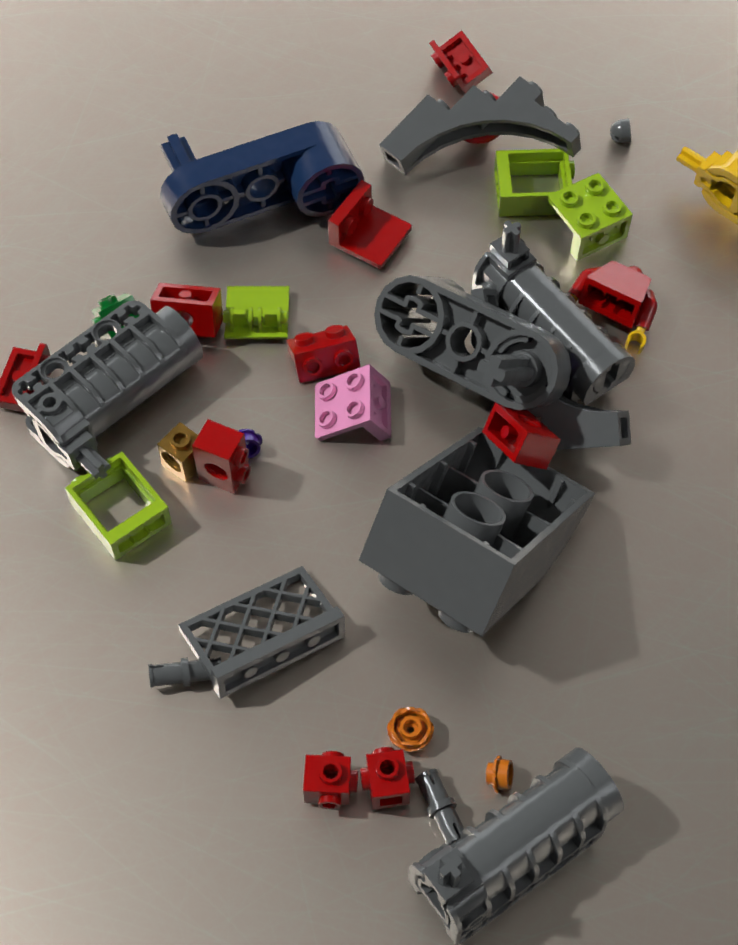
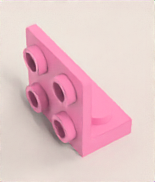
M368 364L317 383L315 385L316 439L322 441L360 427H364L366 431H369L380 441L391 438L390 382Z

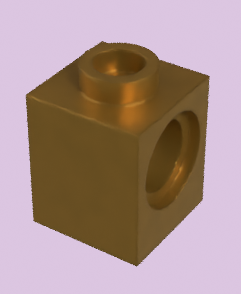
M179 422L157 446L162 465L187 482L197 472L192 444L198 435Z

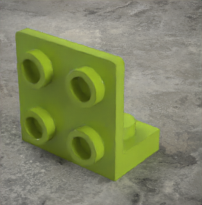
M599 173L549 195L548 202L574 234L570 253L576 261L627 238L633 214Z

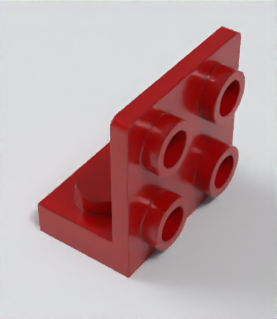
M361 180L328 220L329 244L381 269L411 232L412 225L373 206L372 185Z

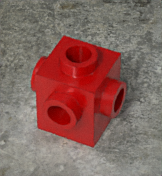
M381 747L375 749L371 754H366V767L360 768L362 791L370 790L372 810L410 805L409 784H415L412 761L405 762L403 749L394 750L392 747Z
M326 751L322 755L306 754L303 784L304 803L318 804L319 807L324 809H338L341 805H349L350 793H357L358 770L351 769V757L344 756L343 753L337 751Z

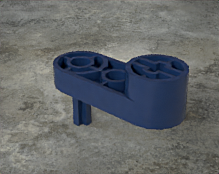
M315 121L305 123L199 159L195 158L185 136L179 138L177 134H172L167 137L168 142L161 144L162 152L172 173L166 178L161 187L160 199L174 227L183 233L198 234L208 232L296 202L299 210L307 216L322 217L335 213L361 180L364 181L362 170L338 128L329 122Z

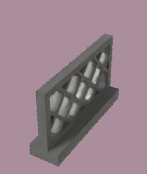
M303 566L178 624L180 633L211 679L213 689L219 699L345 637L344 614L338 606L332 607ZM299 580L306 587L303 595L286 592L288 585ZM263 597L276 599L273 609L256 607V601ZM282 600L299 603L300 606L297 614L279 611ZM306 605L320 607L324 612L314 618L303 616ZM233 611L245 614L241 625L225 622V616ZM251 615L269 618L266 629L248 626ZM275 620L293 623L292 628L283 633L272 631ZM202 626L213 628L210 640L194 637L191 631ZM220 630L238 633L234 645L216 641ZM244 635L262 638L261 643L252 648L240 646ZM213 650L230 653L228 660L215 666L211 663L210 656Z

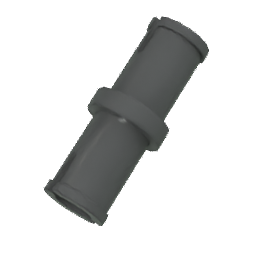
M188 657L181 658V662L148 664L151 688L183 683V687L191 686L190 682L211 680L199 660L188 661ZM221 657L210 659L213 666L221 663Z
M430 769V775H428L427 771H424L415 778V781L429 806L427 809L429 817L435 819L445 842L452 845L462 837L464 827L455 810L457 806L455 799L448 796L437 769Z

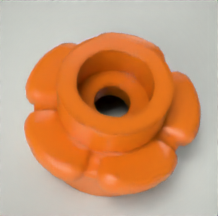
M498 755L494 762H488L487 785H492L496 793H500L501 790H511L514 776L512 760L502 759V756Z

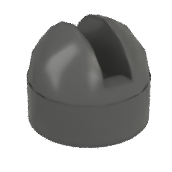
M629 118L620 119L611 125L610 135L614 141L618 143L631 142Z

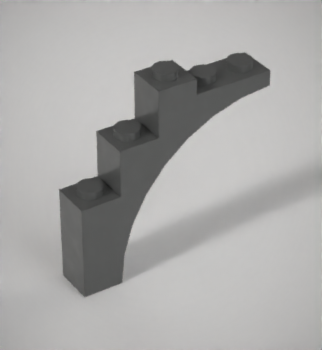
M521 76L497 100L487 90L482 92L474 85L451 109L443 100L438 99L436 101L430 95H427L379 144L384 159L404 175L408 174L421 161L442 148L463 140L487 135H514L533 138L553 145L572 157L581 150L578 129L569 122L566 124L562 122L551 108L544 106L542 89L535 82H527Z
M481 288L471 290V295L499 308L496 289ZM472 331L471 343L473 348L476 349L477 338ZM562 395L547 407L528 409L535 417H541V422L561 439L557 450L613 447L631 444L629 411L603 410L579 404Z

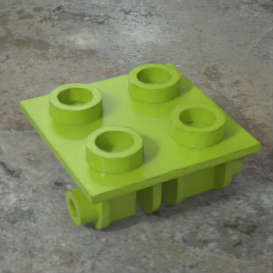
M227 286L226 310L223 311V322L225 323L224 339H288L290 287Z

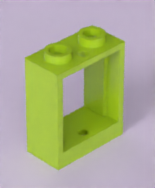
M560 149L496 151L494 177L498 216L558 215L548 202L549 195L554 192L512 193L511 176L558 174L561 190L572 185V179L575 176L574 161H569V155Z
M122 451L113 457L105 459L111 465V468L106 471L107 476L101 479L98 477L95 479L90 473L76 477L70 485L65 487L70 504L115 560L172 523L168 506ZM125 478L147 506L118 526L107 531L86 503Z

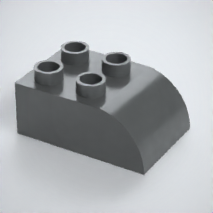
M478 427L386 490L359 561L377 571L380 582L387 589L402 595L414 594L437 608L440 619L450 628L464 633L475 632L483 636L548 572L579 525L595 492L549 466L545 470L514 463L482 432L483 428Z

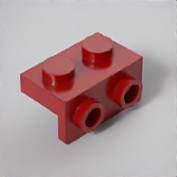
M462 30L440 47H438L434 40L429 43L435 51L430 55L440 69L444 66L447 68L448 71L444 73L445 77L453 88L459 85L465 94L473 85L476 86L493 73Z
M332 325L327 327L325 331L313 334L304 332L296 335L293 339L286 340L288 352L295 363L297 378L300 383L352 371L361 367L356 338L347 325Z
M40 343L37 351L13 347L0 378V408L25 412L15 401L12 394V386L17 379L51 356L47 344ZM26 390L25 392L30 395L34 390Z

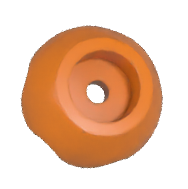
M407 707L400 708L394 713L387 725V731L390 740L397 748L407 752H415L428 745L434 733V725L423 709ZM413 728L414 731L412 733H409L407 729Z

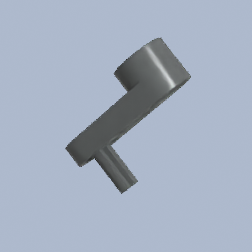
M414 275L399 277L386 285L377 299L374 313L376 330L388 347L406 358L504 407L515 410L547 407L558 400L568 386L571 374L570 358L560 339L541 327L466 293L464 288L453 280ZM470 330L475 333L477 338L476 349L472 354L467 351L464 342Z

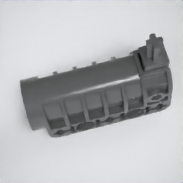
M508 220L503 224L502 237L490 243V252H486L477 263L473 273L472 289H496L500 309L541 327L560 339L569 353L571 364L569 383L562 396L575 402L581 399L585 405H588L629 378L635 367V359L620 343L612 342L608 338L607 330L602 326H597L592 321L591 314L585 309H580L576 305L575 298L569 293H564L560 289L559 282L554 277H548L544 273V267L530 253V249L526 246L523 239L520 238L521 224L518 221L512 224Z
M128 301L17 379L12 386V394L17 404L27 414L25 419L26 426L31 436L59 463L65 467H71L74 471L82 466L95 479L98 477L103 479L107 476L106 471L111 468V465L99 455L96 437L203 358V349L189 324L171 307L165 306L157 313H154L140 301ZM131 313L135 316L139 314V317L134 318L132 316L129 317L128 315H130ZM108 331L116 332V335L109 340L100 339ZM80 351L83 353L87 352V354L84 356L78 353ZM55 369L64 370L63 374L57 378L47 377ZM26 390H30V391L34 390V392H33L32 394H30V395H29L28 393H26L25 391H26Z
M575 748L555 762L551 773L546 776L538 775L533 778L530 788L522 794L514 792L510 795L507 805L499 811L496 809L488 811L484 822L475 828L472 826L466 827L458 841L452 845L444 843L439 848L426 854L418 863L414 862L410 865L408 882L418 895L424 894L445 922L444 926L448 936L455 945H459L593 845L604 833L608 822L623 811L624 804L620 792L607 771L591 754L582 748Z

